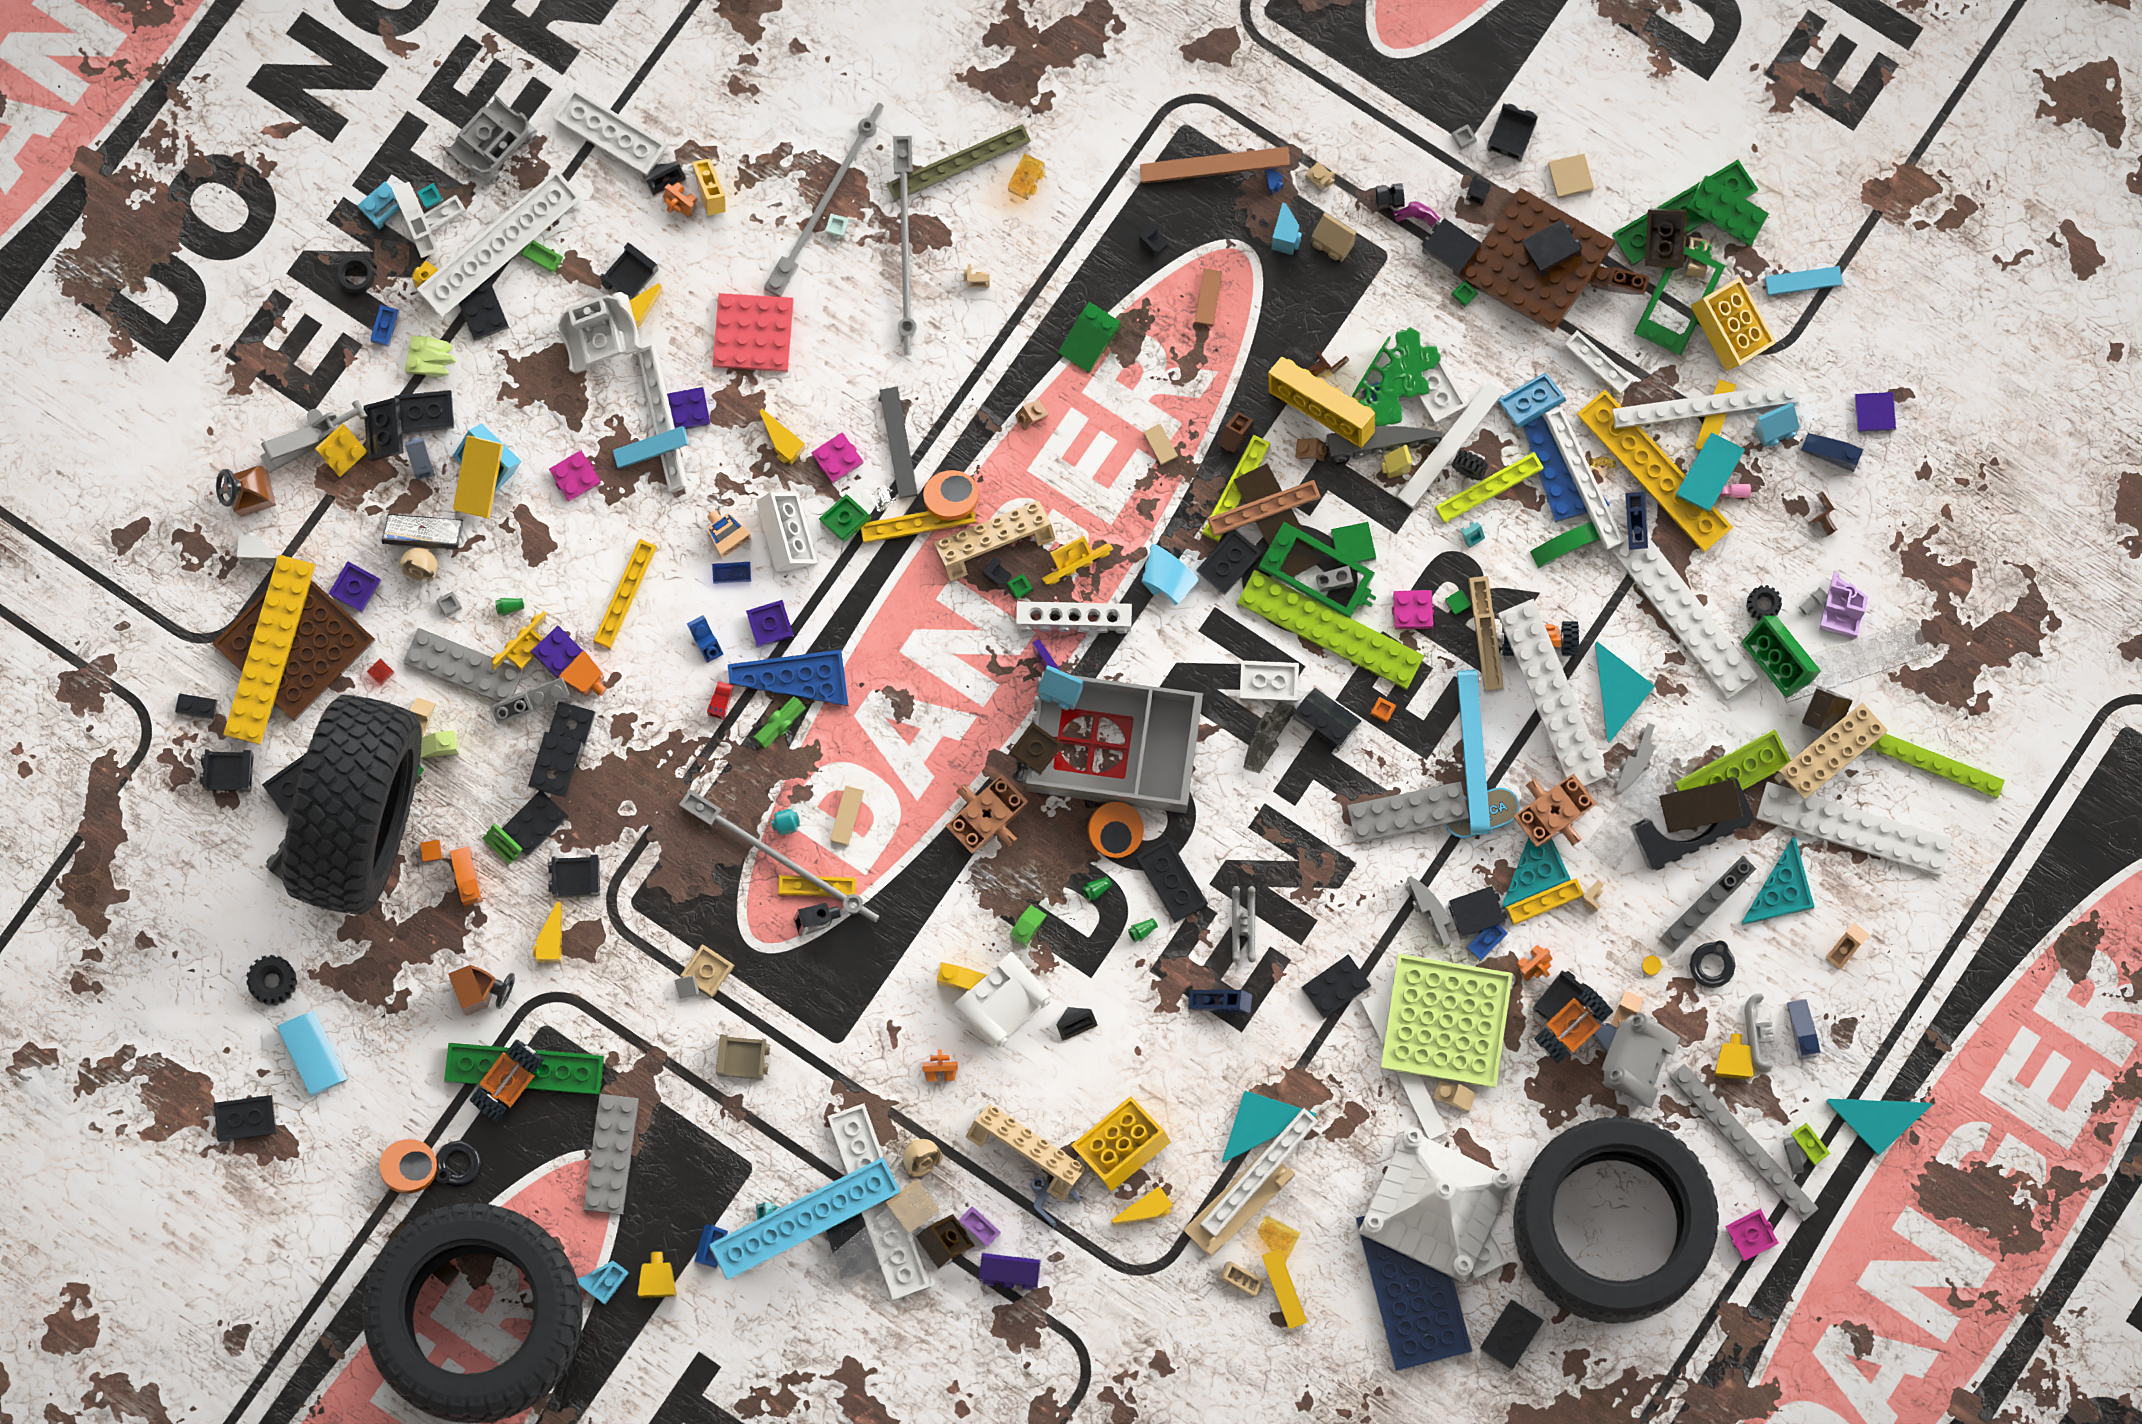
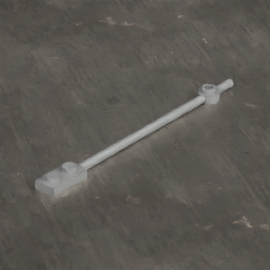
M878 102L870 117L863 118L858 123L859 136L788 258L781 256L764 285L766 291L778 297L782 296L799 267L798 263L794 261L865 138L875 135L877 131L875 121L884 107L883 104ZM869 124L871 127L866 129L864 125Z
M912 135L893 136L894 174H900L903 319L898 323V332L904 337V356L912 355L911 337L917 331L916 323L911 319L907 174H913ZM910 326L911 329L909 331H905L904 327Z
M689 789L679 804L681 808L711 827L714 822H717L843 902L847 913L853 915L861 913L875 923L878 921L880 916L864 907L859 895L850 894L847 896L720 816L721 808ZM852 902L857 903L855 908L850 907Z

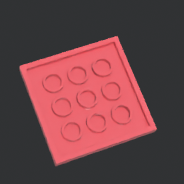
M718 293L712 366L717 368L788 372L794 298Z

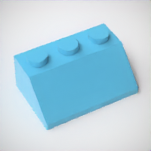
M480 424L468 430L453 457L461 464L466 436L503 443L483 424ZM503 445L495 492L514 475L522 462L505 445Z

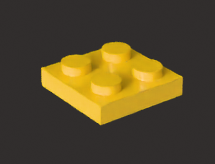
M343 423L315 448L339 477L367 453L364 446Z

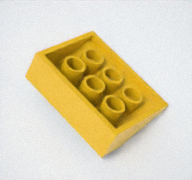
M1741 277L1690 305L1725 371L1741 365L1776 343Z
M1130 1096L1071 1146L1099 1180L1112 1192L1168 1146L1171 1141L1163 1128Z

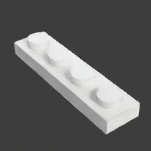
M1576 331L1564 344L1570 352L1619 395L1633 382L1630 376L1579 331Z

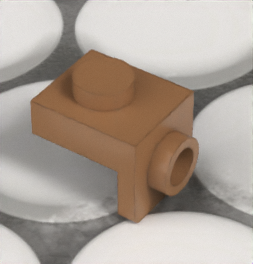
M1039 399L1022 406L1015 417L1023 429L1027 430L1032 424L1046 419L1049 413Z
M1318 438L1297 439L1295 454L1297 459L1324 461L1327 452L1326 443Z

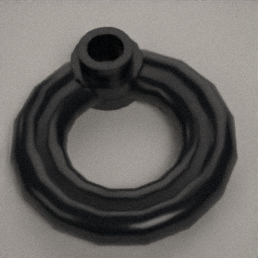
M1722 940L1704 943L1697 947L1691 955L1689 963L1690 972L1695 981L1709 988L1722 987L1728 983L1733 977L1736 968L1735 958L1730 949H1728L1727 943ZM1718 945H1721L1723 947L1722 952H1718L1716 950V947ZM1715 954L1722 958L1724 969L1721 974L1711 977L1703 972L1701 962L1706 955Z
M457 1140L445 1144L436 1154L437 1172L435 1176L440 1184L455 1187L467 1185L475 1179L480 1170L481 1160L478 1151L474 1146L465 1141ZM454 1152L464 1153L469 1159V1167L461 1175L452 1174L446 1167L447 1158ZM442 1172H445L447 1174L446 1178L444 1179L440 1178V1174Z

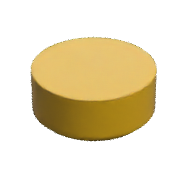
M1653 955L1647 956L1641 965L1643 972L1650 976L1656 975L1662 966L1660 959Z

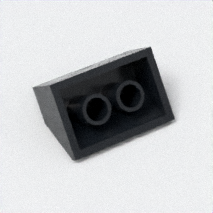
M1316 687L1303 699L1293 713V719L1338 751L1341 750L1362 721Z

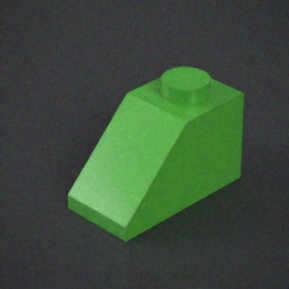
M1030 905L1010 932V938L1027 948L1047 915Z

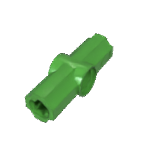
M793 697L780 711L777 710L771 715L767 724L754 736V739L763 748L767 749L779 735L782 736L790 729L793 724L792 722L806 707L801 701Z

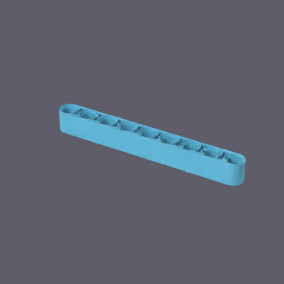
M1477 670L1457 671L1470 834L1484 835L1490 834V817Z

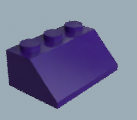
M981 1253L979 1281H982L983 1285L994 1286L995 1283H999L1004 1288H1014V1285L1022 1286L1023 1290L1033 1291L1034 1288H1038L1041 1262L1039 1259Z

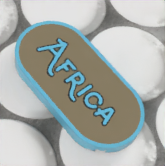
M1500 787L1488 790L1490 831L1509 825L1514 821L1513 816L1519 812V801L1516 795L1506 788ZM1464 798L1468 812V801L1467 798ZM1469 820L1445 825L1448 832L1458 838L1468 839L1477 836L1470 834Z

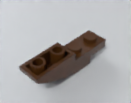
M1599 266L1588 284H1591L1593 288L1610 292L1644 295L1650 276L1616 267L1610 269Z

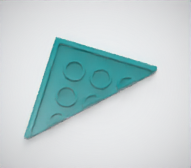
M1596 641L1595 650L1607 742L1610 743L1655 686Z
M1528 837L1501 906L1505 909L1507 906L1571 880L1553 839L1536 847Z
M1796 837L1791 838L1742 920V925L1815 908Z
M1244 1090L1222 1162L1225 1163L1280 1135L1302 1111V1108ZM1308 1111L1312 1116H1316V1113Z
M1830 1098L1825 1101L1877 1156L1932 1106L1931 1103Z

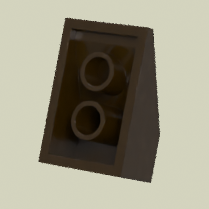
M1648 209L1645 266L1683 268L1688 210Z

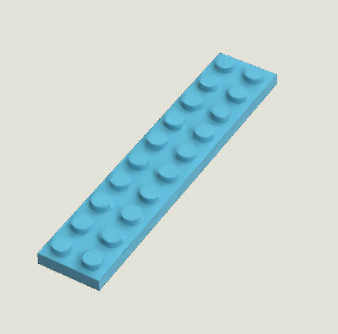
M882 1157L709 1244V1247L727 1281L885 1201L901 1191Z

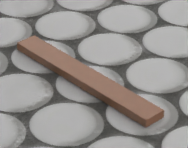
M1280 147L1140 164L1141 183L1289 167V148Z

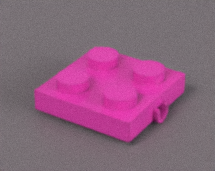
M843 432L811 452V455L819 465L818 468L822 473L826 474L832 484L864 463L857 453V449L849 442Z
M582 450L549 468L556 481V487L558 490L561 489L568 502L601 483L594 471L595 468L592 463H589Z
M1432 590L1393 591L1394 606L1392 607V615H1394L1395 629H1433L1434 606H1432Z
M1761 1208L1725 1226L1732 1239L1731 1242L1734 1244V1248L1737 1249L1743 1262L1779 1244L1772 1231L1773 1226L1766 1220Z

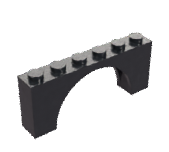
M1731 776L1723 781L1735 779L1743 817L1713 823L1695 838L1683 841L1668 839L1657 830L1652 820L1648 818L1629 826L1647 867L1652 870L1655 869V871L1660 870L1670 861L1676 862L1683 858L1682 855L1686 853H1695L1700 850L1699 847L1705 844L1707 846L1711 845L1721 836L1727 837L1732 835L1735 829H1743L1750 826V822L1754 821L1755 818L1738 779Z

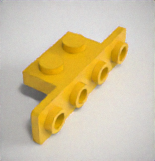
M1082 535L1050 552L1058 570L1041 579L1045 584H1055L1060 580V577L1074 574L1077 568L1091 565L1094 559L1108 556L1110 554L1109 551L1113 550V547L1107 543L1092 551L1085 536Z
M545 611L540 615L537 613L531 619V624L527 628L524 626L518 632V637L514 641L511 639L505 645V650L501 654L498 652L491 660L492 670L495 671L506 659L522 670L534 658L530 652L543 640L535 630L546 620L547 613Z

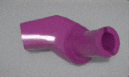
M1411 201L1407 207L1394 211V216H1398L1395 218L1398 223L1413 216L1416 219L1423 220L1432 228L1441 220L1430 207L1418 201Z

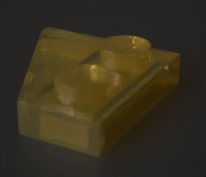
M1267 1215L1257 1232L1270 1251L1280 1248L1285 1264L1301 1232Z

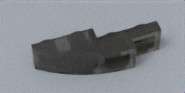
M1279 701L1271 713L1265 712L1251 738L1243 766L1245 770L1258 774L1262 771L1279 746L1277 738L1292 718L1296 710L1294 705Z

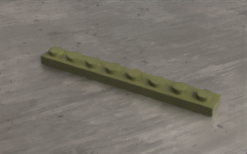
M1021 124L913 171V174H907L908 196L1031 143L1024 125ZM897 178L887 183L894 202L900 200V178Z

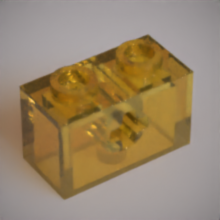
M1024 153L1008 184V191L1029 200L1030 196H1034L1037 191V182L1045 176V163Z

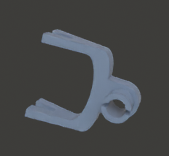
M1035 1177L1031 1182L1032 1191L1038 1196L1035 1200L1034 1208L1055 1228L1057 1226L1056 1222L1042 1210L1043 1203L1051 1195L1047 1192L1050 1185L1043 1178ZM1038 1182L1042 1183L1041 1187H1036L1035 1184ZM1071 1189L1069 1194L1079 1203L1081 1201L1080 1196Z

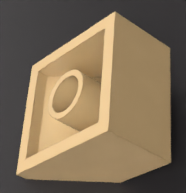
M1324 213L1312 234L1311 243H1313L1312 245L1316 249L1326 251L1332 259L1342 262L1355 244L1356 232L1327 213Z

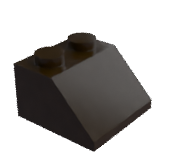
M1817 685L1802 719V724L1827 732L1847 715L1853 700Z
M954 1214L928 1226L916 1237L938 1269L950 1264L975 1246Z

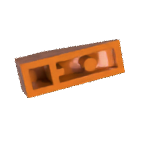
M469 846L450 851L463 905L468 906L483 902Z

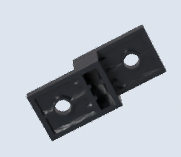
M558 701L549 733H544L528 784L529 788L566 798L575 766L579 767L596 714L595 711ZM570 720L576 721V728L568 729L566 727L567 722ZM551 769L558 771V775L553 779L547 777V773Z

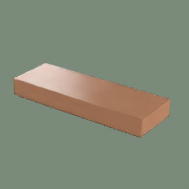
M1203 269L1195 324L1214 325L1222 271Z

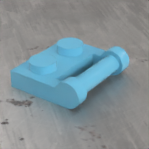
M386 181L357 205L362 213L379 230L387 220L400 210L398 203H396L379 218L375 217L394 200L397 202L392 188Z

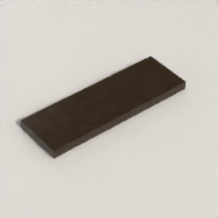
M1268 463L1233 480L1245 504L1282 491ZM1292 509L1255 522L1268 547H1270L1284 522L1304 532ZM1297 539L1280 570L1293 578L1320 564V561L1310 545Z

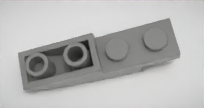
M563 677L517 693L490 706L497 724L530 713L536 708L566 698L570 693Z
M1647 723L1646 728H1641L1638 737L1641 738L1640 745H1635L1632 754L1636 757L1628 755L1626 760L1622 759L1619 771H1622L1620 778L1616 777L1613 788L1616 789L1614 795L1618 796L1626 791L1645 770L1656 745L1649 743L1655 725Z
M1412 876L1407 877L1405 887L1408 894H1412L1414 898L1412 904L1415 911L1419 912L1421 916L1429 915L1427 916V921L1430 927H1434L1436 931L1434 937L1437 944H1441L1443 949L1449 947L1451 941L1445 927L1450 926L1451 921L1447 912L1436 896L1424 884Z

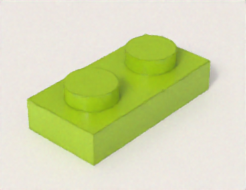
M1807 1122L1790 1134L1814 1166L1831 1154Z

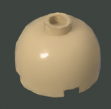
M420 547L406 551L398 567H402V572L412 579L421 581L424 578L427 579L426 582H432L438 569V562L430 549Z
M927 1139L911 1141L903 1153L904 1167L908 1174H912L913 1177L930 1173L933 1170L930 1167L935 1164L938 1166L943 1159V1154L937 1145Z

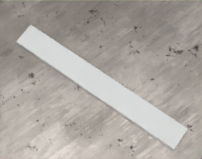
M652 344L637 351L655 433L658 435L675 428L656 345ZM676 449L662 454L661 460L669 492L674 493L688 487L680 450Z
M1489 381L1485 384L1397 496L1399 500L1413 509L1502 396V390Z
M1562 407L1546 412L1543 416L1605 550L1622 545L1624 541Z
M1378 992L1361 1000V1004L1382 1046H1384L1388 1011ZM1395 1071L1428 1139L1432 1140L1447 1133L1420 1075Z
M1303 1108L1200 1225L1215 1238L1318 1123V1120Z

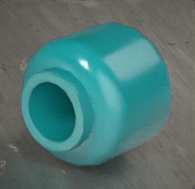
M792 809L775 812L774 819L771 820L773 831H777L781 836L797 832L800 826L798 813Z

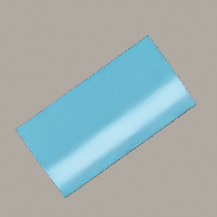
M314 1011L295 1017L277 1026L312 1097L347 1080Z

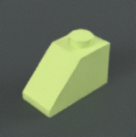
M454 730L435 732L422 738L420 759L459 754L457 735Z

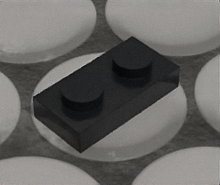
M179 693L175 712L177 714L214 720L218 701L216 699Z

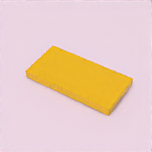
M466 436L453 510L486 519L490 518L504 444Z

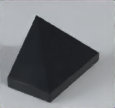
M679 162L656 164L645 180L654 196L664 191L668 184L672 186L677 182L680 183L686 180V177Z
M1067 1007L1056 1026L1062 1041H1065L1098 1026L1092 1009Z

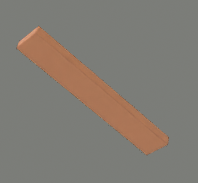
M1312 480L1209 517L1207 521L1215 537L1318 500L1321 496L1315 481Z

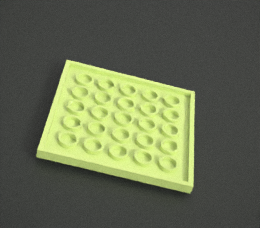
M1398 954L1380 1068L1496 1088L1513 973Z

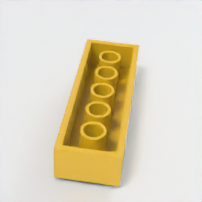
M1281 357L1268 372L1269 393L1358 447L1362 448L1375 433V412L1370 407L1361 405L1355 398L1346 396L1336 387H1331L1323 379L1313 376L1307 369L1298 367L1292 360Z

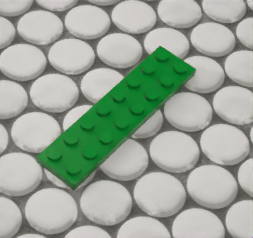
M1738 159L1709 176L1745 199L1759 190ZM1700 182L1656 207V209L1688 210L1686 234L1708 222L1686 208ZM1647 213L1612 234V238L1631 266L1645 259Z
M448 1043L444 1081L480 1085L479 1083L502 1053L507 1054L506 1051L509 1048ZM534 1050L544 1061L535 1073L531 1072L534 1077L525 1089L600 1095L604 1056Z

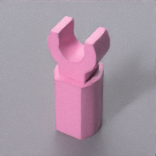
M1731 484L1730 487L1725 486L1719 497L1750 498L1751 486L1750 484Z

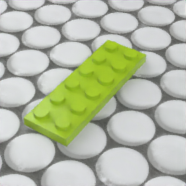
M1772 729L1674 782L1677 791L1721 782L1733 776L1738 779L1742 790L1779 771L1791 759L1776 729Z

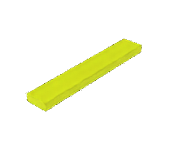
M1253 435L1211 517L1238 507L1242 496L1233 480L1260 466L1270 446V442ZM1208 522L1202 532L1203 535L1217 542H1220L1223 536L1221 534L1214 537Z
M1535 452L1440 503L1435 506V509L1445 524L1544 470Z

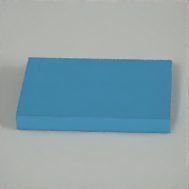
M1545 372L1498 399V404L1515 426L1520 428L1564 403L1566 397Z

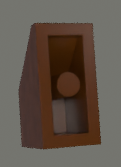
M1237 411L1225 426L1217 444L1222 446L1223 449L1234 453L1240 446L1254 420Z

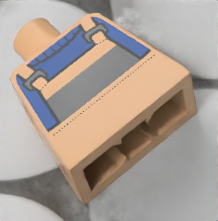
M715 510L707 516L712 523L707 528V531L721 559L751 539L749 531L731 514L727 513L721 517Z

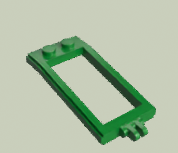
M1702 241L1699 247L1695 246L1694 250L1685 246L1684 252L1685 255L1715 269L1702 298L1714 291L1726 265L1711 259L1713 253L1710 250L1713 245L1709 243L1705 250L1703 249L1705 241ZM1666 267L1633 334L1682 356L1698 323L1695 314H1693L1683 335L1649 320L1675 268Z
M1285 522L1280 527L1258 567L1259 570L1275 577L1345 617L1351 618L1358 605L1363 607L1365 604L1372 607L1373 603L1367 599L1370 598L1375 601L1377 598L1371 594L1372 590L1368 588L1375 576V572ZM1297 539L1343 565L1349 566L1350 569L1364 576L1346 608L1280 571Z

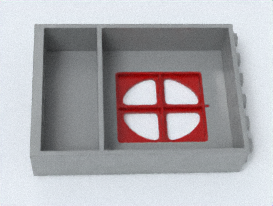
M1045 671L1042 672V677H1038L1037 693ZM1074 676L1083 680V690L1074 710L1070 708L1069 710L1062 709L1058 706V703L1054 701L1046 702L1040 698V695H1035L1034 711L1037 712L1032 715L1031 723H1035L1062 744L1087 747L1088 755L1086 768L1083 771L1071 766L1064 759L1061 751L1057 753L1041 776L1030 768L1024 770L1023 785L1026 786L1027 792L1107 803L1123 802L1130 806L1187 814L1203 693ZM1082 716H1091L1093 718L1089 739L1063 736V729L1074 719ZM1101 718L1109 719L1121 729L1125 737L1124 744L1100 742L1097 740L1099 720ZM1096 749L1122 752L1123 757L1121 761L1113 768L1098 773L1092 770Z

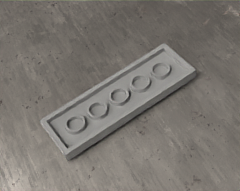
M421 628L417 629L403 660V663L497 702L514 695L524 673V670H520L505 662L494 671L491 669L493 657Z
M1461 781L1347 805L1356 844L1469 820Z
M600 1094L584 1211L623 1215L639 1098Z

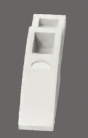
M410 182L392 188L421 258L438 252V247Z

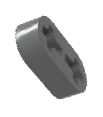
M1794 1137L1783 1139L1785 1152L1793 1175L1803 1173L1804 1168Z

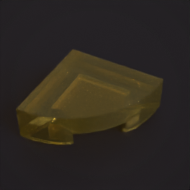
M1604 456L1589 459V466L1598 468V466L1604 465L1607 468L1616 467V460Z

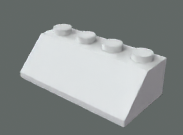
M770 492L756 500L775 571H793L817 564L798 492Z

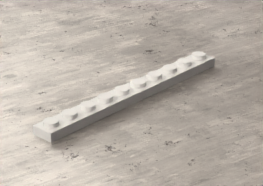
M1797 383L1615 408L1612 410L1615 429L1781 406L1791 402L1795 404L1800 402Z

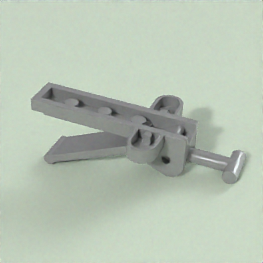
M359 400L352 402L354 409L339 417H336L334 412H329L323 416L319 410L311 409L307 413L310 426L262 442L261 446L265 453L260 455L269 473L314 450L336 428L357 415L360 420L365 419L367 415Z

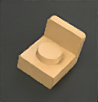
M1319 162L1305 174V177L1320 191L1325 187L1328 189L1335 181V173L1333 171L1329 172Z
M967 264V269H964L963 280L967 281V287H990V274L985 272L971 274V264Z
M1599 880L1595 882L1581 900L1584 902L1583 906L1591 912L1593 910L1597 912L1601 907L1593 900V898L1597 900L1603 893L1601 888L1604 884Z

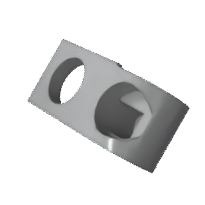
M1349 566L1327 571L1316 576L1320 592L1354 586Z

